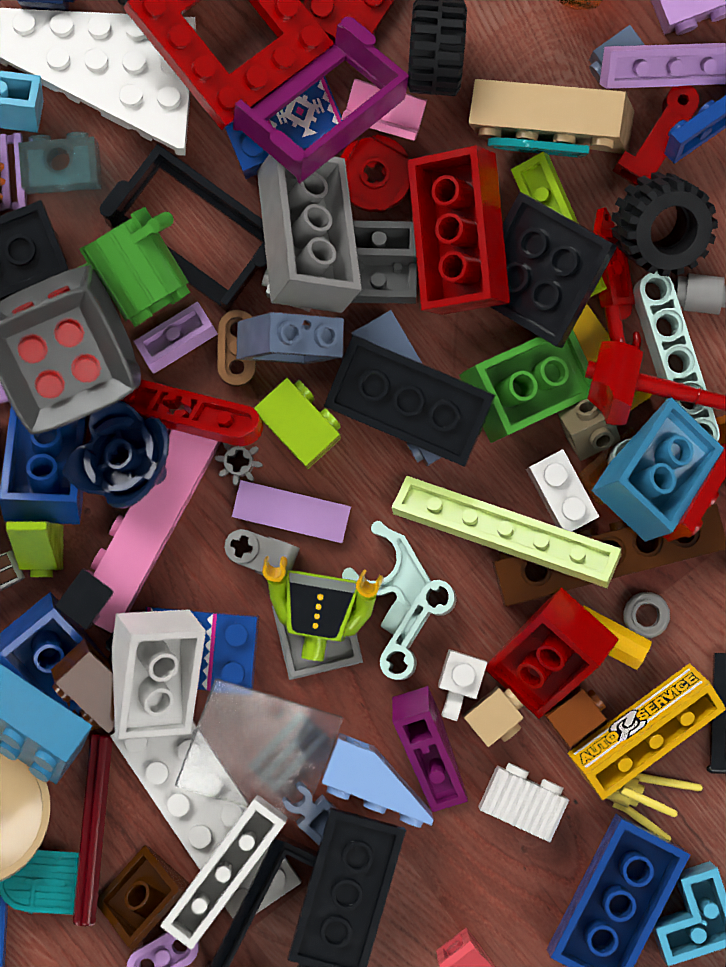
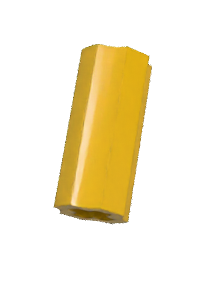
M583 606L619 639L608 655L638 670L651 647L652 641Z

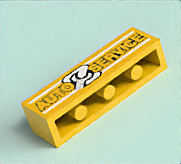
M689 663L567 754L588 784L604 800L724 712L726 707L711 683Z

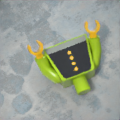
M266 556L262 573L268 580L270 600L280 623L287 626V632L304 636L301 658L323 662L327 640L344 641L345 637L355 635L372 616L376 595L383 582L382 575L378 576L374 584L366 580L365 574L367 570L362 571L357 581L295 570H288L286 577L287 558L281 556L280 567H273L269 564V556Z

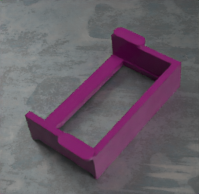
M344 17L337 26L335 44L253 108H250L242 100L235 103L233 130L243 131L291 172L300 184L401 103L406 96L409 75L374 47L376 38L370 31L354 18ZM345 60L376 85L380 91L306 150H303L283 132L277 131L267 122Z

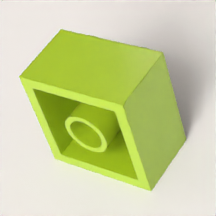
M286 378L254 409L268 428L309 469L341 439L338 432L341 424L326 408L319 412L311 404L315 400L314 395L300 380L293 384Z

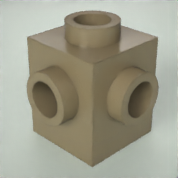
M584 399L557 412L565 437L580 461L621 442L617 429L619 425L606 424L602 412L588 399Z

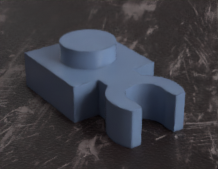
M297 782L296 787L303 794L302 800L293 803L284 796L282 802L289 812L302 814L296 821L298 827L320 845L330 807L338 808L323 794L314 802L308 787L302 782Z

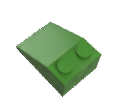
M573 330L563 348L556 347L543 338L537 337L459 374L462 381L496 395L483 425L490 443L587 399L592 379L585 378L588 361Z

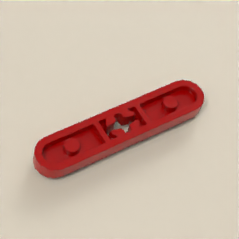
M142 379L140 386L120 400L132 406L145 419L151 416L160 419L169 429L235 446H247L254 443L262 435L264 429L258 412L250 406ZM181 405H183V407H184V409H185V410H176L173 414H172L171 411L169 410V409H178Z

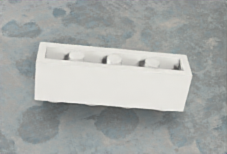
M257 794L165 917L160 927L192 950L285 825L288 817Z

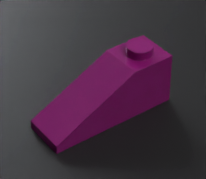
M426 686L392 697L393 724L431 811L436 812L468 802V796L442 717L429 687Z

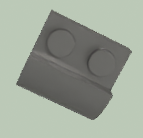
M353 221L362 290L351 303L416 304L417 257L413 222Z

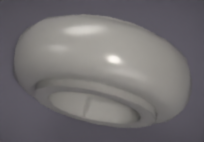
M640 592L632 596L626 603L623 619L629 630L646 639L654 638L661 635L667 628L670 621V609L660 595L652 592ZM644 604L653 605L657 611L656 622L647 627L638 623L636 619L637 609Z

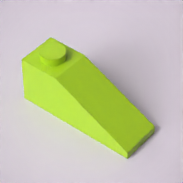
M6 522V530L19 570H30V577H53V570H63L64 524L51 522Z

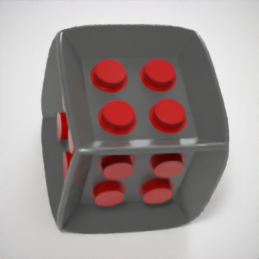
M91 265L74 268L52 276L0 301V384L16 415L30 434L48 432L84 418L118 402L140 386L141 371L136 362L129 337L105 286Z

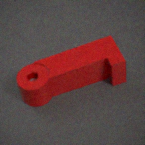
M673 86L663 100L662 115L637 154L633 156L625 150L612 171L635 186L638 185L637 178L643 175L651 179V173H656L667 157L664 152L669 140V131L679 121H689L697 110L700 103L697 90L693 86Z

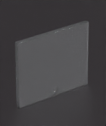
M215 678L197 728L193 730V738L175 786L244 807H248L258 794L286 815L287 819L297 821L302 814L289 812L285 808L282 798L286 796L293 803L302 800L303 794L297 789V782L304 783L310 790L313 798L321 775L325 772V765L343 718L336 714Z

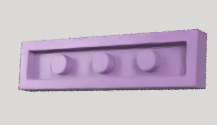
M726 43L604 47L600 85L606 89L726 84Z

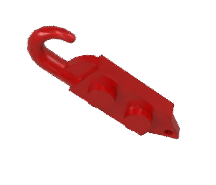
M607 208L597 209L593 232L616 244L618 239L613 237L611 228L615 227V224L611 221ZM617 247L602 275L607 289L597 295L600 299L601 308L605 309L610 341L626 343L622 320L627 319L631 315L635 299L628 258ZM636 331L633 333L632 346L640 349L641 337L640 333Z

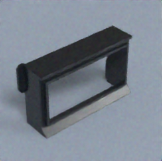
M157 143L130 181L121 180L115 185L100 205V213L104 217L106 224L112 229L128 221L129 218L125 214L158 170L162 169L260 240L262 245L229 290L168 247L189 281L188 284L229 312L234 301L257 270L267 264L262 219Z
M281 833L276 835L212 961L209 960L205 967L230 966L286 854L313 867L317 851ZM298 964L297 967H310V966H306V965H303V964Z

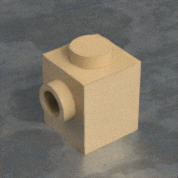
M497 686L462 715L488 748L499 738L506 742L521 729L518 723L524 718L518 711L523 705L513 692L508 688L503 693Z

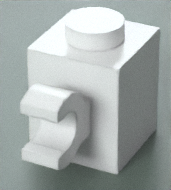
M448 649L438 682L439 688L448 690L441 713L442 717L457 721L464 696L477 698L487 661Z

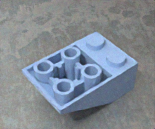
M339 733L322 779V783L328 785V793L346 800L349 799L350 794L362 798L364 801L363 806L385 814L388 808L399 813V820L418 828L422 827L423 822L429 825L433 824L434 819L431 810L375 746Z

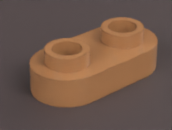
M243 310L227 312L223 315L218 325V373L224 382L236 387L248 384L256 373V361L236 359L237 337L231 334V328L238 324V321L252 318L249 313ZM240 361L244 364V371L241 374L235 375L231 372L230 367L233 362Z

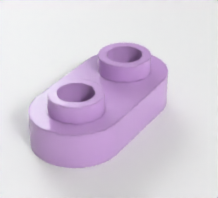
M166 931L137 948L128 959L127 967H141L143 959L152 960L154 967H186L195 960L199 951V941L192 950L187 947L185 951L180 952L173 945L177 939Z

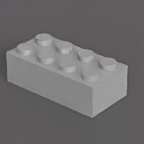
M269 154L257 170L271 303L342 313L362 290L345 158H331L299 184L297 178Z

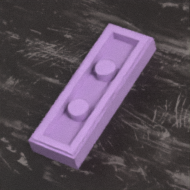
M240 480L232 517L343 543L351 506Z

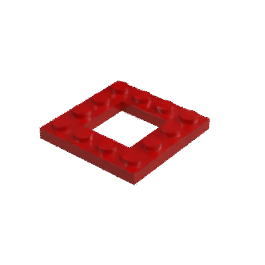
M129 0L123 7L221 131L234 122L235 103L242 100L250 108L254 107L334 45V42L300 0H248L278 38L229 74L182 16L183 13L201 0Z

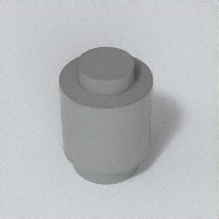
M688 273L687 277L678 276L675 291L683 311L719 315L721 308H726L725 278Z

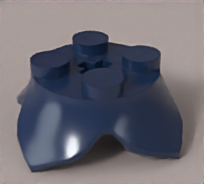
M119 400L100 411L90 414L88 426L91 439L88 443L77 446L71 452L62 470V474L77 489L89 494L105 496L107 503L114 508L124 509L131 507L145 497L155 485L162 483L166 478L167 469L165 465L169 450L167 427L158 418L152 416L147 419L143 418L132 406ZM129 452L127 460L122 464V460L126 459L125 453Z

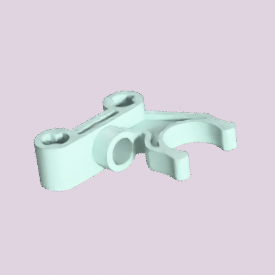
M376 521L372 524L371 531L377 536L388 539L393 544L397 559L393 571L383 578V582L376 595L384 596L392 592L397 595L396 601L381 623V628L393 634V637L381 655L380 667L388 678L405 680L411 677L417 667V659L409 649L430 614L444 616L454 609L457 602L456 593L447 582L430 580L404 535L387 528L381 521ZM346 568L342 573V578L357 581L359 575L354 569ZM367 580L370 583H376V581ZM442 588L446 589L449 594L447 604L445 606L438 604L433 608L429 603L430 593L432 591L439 592ZM397 652H403L406 655L404 662L408 665L407 669L400 674H395L391 671L393 664L389 661L390 657Z

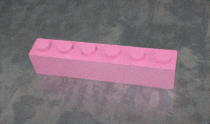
M167 428L169 450L165 465L167 469L165 480L155 485L145 497L131 506L125 517L120 514L118 515L109 531V535L113 536L107 550L101 548L90 568L95 570L93 576L110 587L114 592L98 614L100 617L95 625L113 633L116 613H129L221 442Z

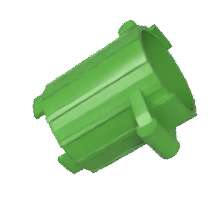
M146 207L130 214L131 219L79 249L87 263L79 267L88 265L93 267V270L99 276L125 321L130 319L134 327L145 322L146 319L171 303L173 305L191 293L186 286L189 281L159 234L160 231L173 224V216L169 212H163L152 218Z

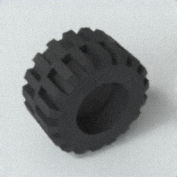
M464 0L414 1L408 64V89L410 93L456 96L458 94L462 81L467 22V6Z
M660 172L651 173V179L643 175L637 178V186L634 187L629 184L624 189L627 193L625 198L618 197L615 205L620 207L619 211L612 212L611 221L617 224L611 230L613 237L618 239L616 245L619 250L646 271L652 274L658 271L660 276L669 277L670 272L680 275L684 273V267L687 266L693 269L699 265L696 259L699 256L705 259L709 251L706 250L708 243L714 244L716 238L712 234V229L718 228V220L712 217L716 210L714 205L708 202L710 199L708 195L695 185L671 173H666V176ZM676 206L677 220L673 230L665 238L652 242L651 228L655 218L663 210Z

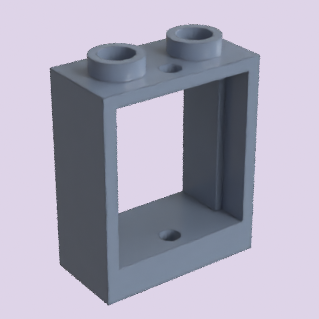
M270 312L238 321L236 359L312 364L343 357L344 318ZM307 321L309 325H303V322Z

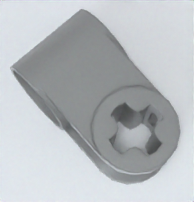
M243 529L230 533L225 540L224 546L226 555L231 561L253 569L263 575L262 568L266 556H269V564L273 567H280L281 556H285L288 560L285 572L286 577L287 571L292 570L300 548L269 536L264 537ZM242 536L249 538L248 545L253 547L251 553H244L241 558L236 557V550L231 547V542L233 540L239 541Z

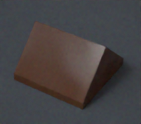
M144 845L98 897L97 906L127 947L134 950L183 895L189 882L150 847Z

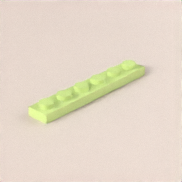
M406 476L392 505L393 514L605 588H608L621 557V548L410 476Z

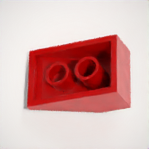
M561 587L487 662L485 671L506 690L509 688L518 700L540 719L601 666L619 639Z

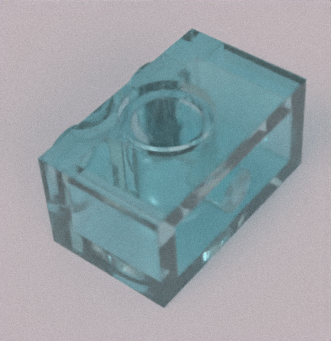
M71 132L66 134V139L51 140L49 135H33L28 137V142H18L21 188L27 194L102 189L99 143L94 136L89 137V133ZM59 154L69 155V164L66 168L62 170L52 169L51 163L55 156Z

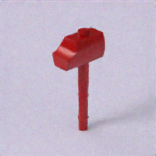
M618 341L601 342L596 362L591 360L588 362L585 378L592 379L587 399L602 412L606 424H627L635 390L664 398L672 397L676 401L694 403L695 406L698 404L726 411V395L702 390L701 387L698 389L683 383L639 373L644 352L630 344Z

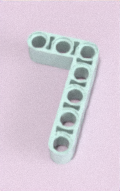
M658 271L655 274L649 273L636 283L633 293L636 311L657 377L683 383L698 389L701 387L702 390L707 391L673 282L668 276H660ZM646 283H653L658 286L661 293L659 300H653L647 296L645 292ZM662 318L670 323L672 326L670 336H663L658 332L656 326L658 319ZM670 354L681 358L683 362L681 373L670 369L668 365ZM676 401L718 442L720 433L713 408L698 404L695 406L694 404L692 409H687L681 405L680 401ZM632 438L621 441L610 448L606 457L607 465Z

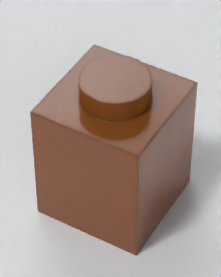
M581 687L575 689L544 715L569 747H572L607 720L601 713L606 706L592 689L586 693Z

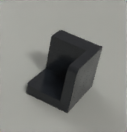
M83 568L55 607L87 630L91 629L100 617L98 614L114 592L110 587L93 576L94 573L88 568Z

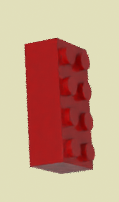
M475 145L409 159L408 171L421 310L445 315L509 304L510 296L496 153Z

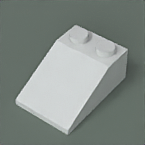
M190 610L116 613L112 642L115 736L118 740L191 734L206 630Z

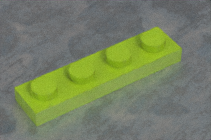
M541 152L511 169L520 192L529 195L578 223L548 153ZM602 276L591 297L607 289Z

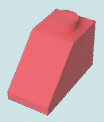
M467 928L436 950L440 967H495L494 963Z

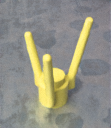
M640 773L606 798L613 801L612 807L625 812L649 831L671 841L670 835L629 806L637 807L638 803H641L671 817H676L678 814L675 809L643 795L645 786L639 784V782L693 791H702L703 787L697 783Z

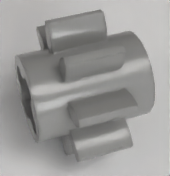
M223 443L227 452L224 456H215V460L224 463L225 466L220 471L219 476L224 477L231 473L234 475V485H238L240 477L246 476L253 482L254 476L250 473L253 467H263L262 463L254 461L253 455L258 452L259 448L255 446L248 451L244 448L245 446L231 447L230 444ZM238 452H243V457L249 460L248 466H242L240 472H235V466L229 463L230 457H237Z

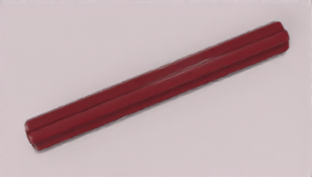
M94 734L90 737L73 912V924L83 927L94 926L96 922L113 741L109 735Z

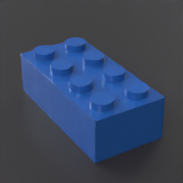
M616 813L546 949L550 958L567 967H634L691 854L684 848Z

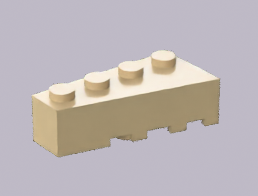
M475 79L469 125L483 139L501 138L502 136L515 139L590 146L589 149L623 154L625 150L629 152L634 109L627 93L624 91Z

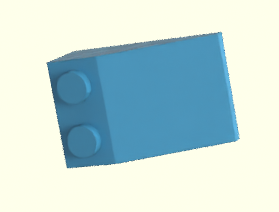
M671 397L659 407L609 463L592 489V492L646 542L674 531L724 448Z

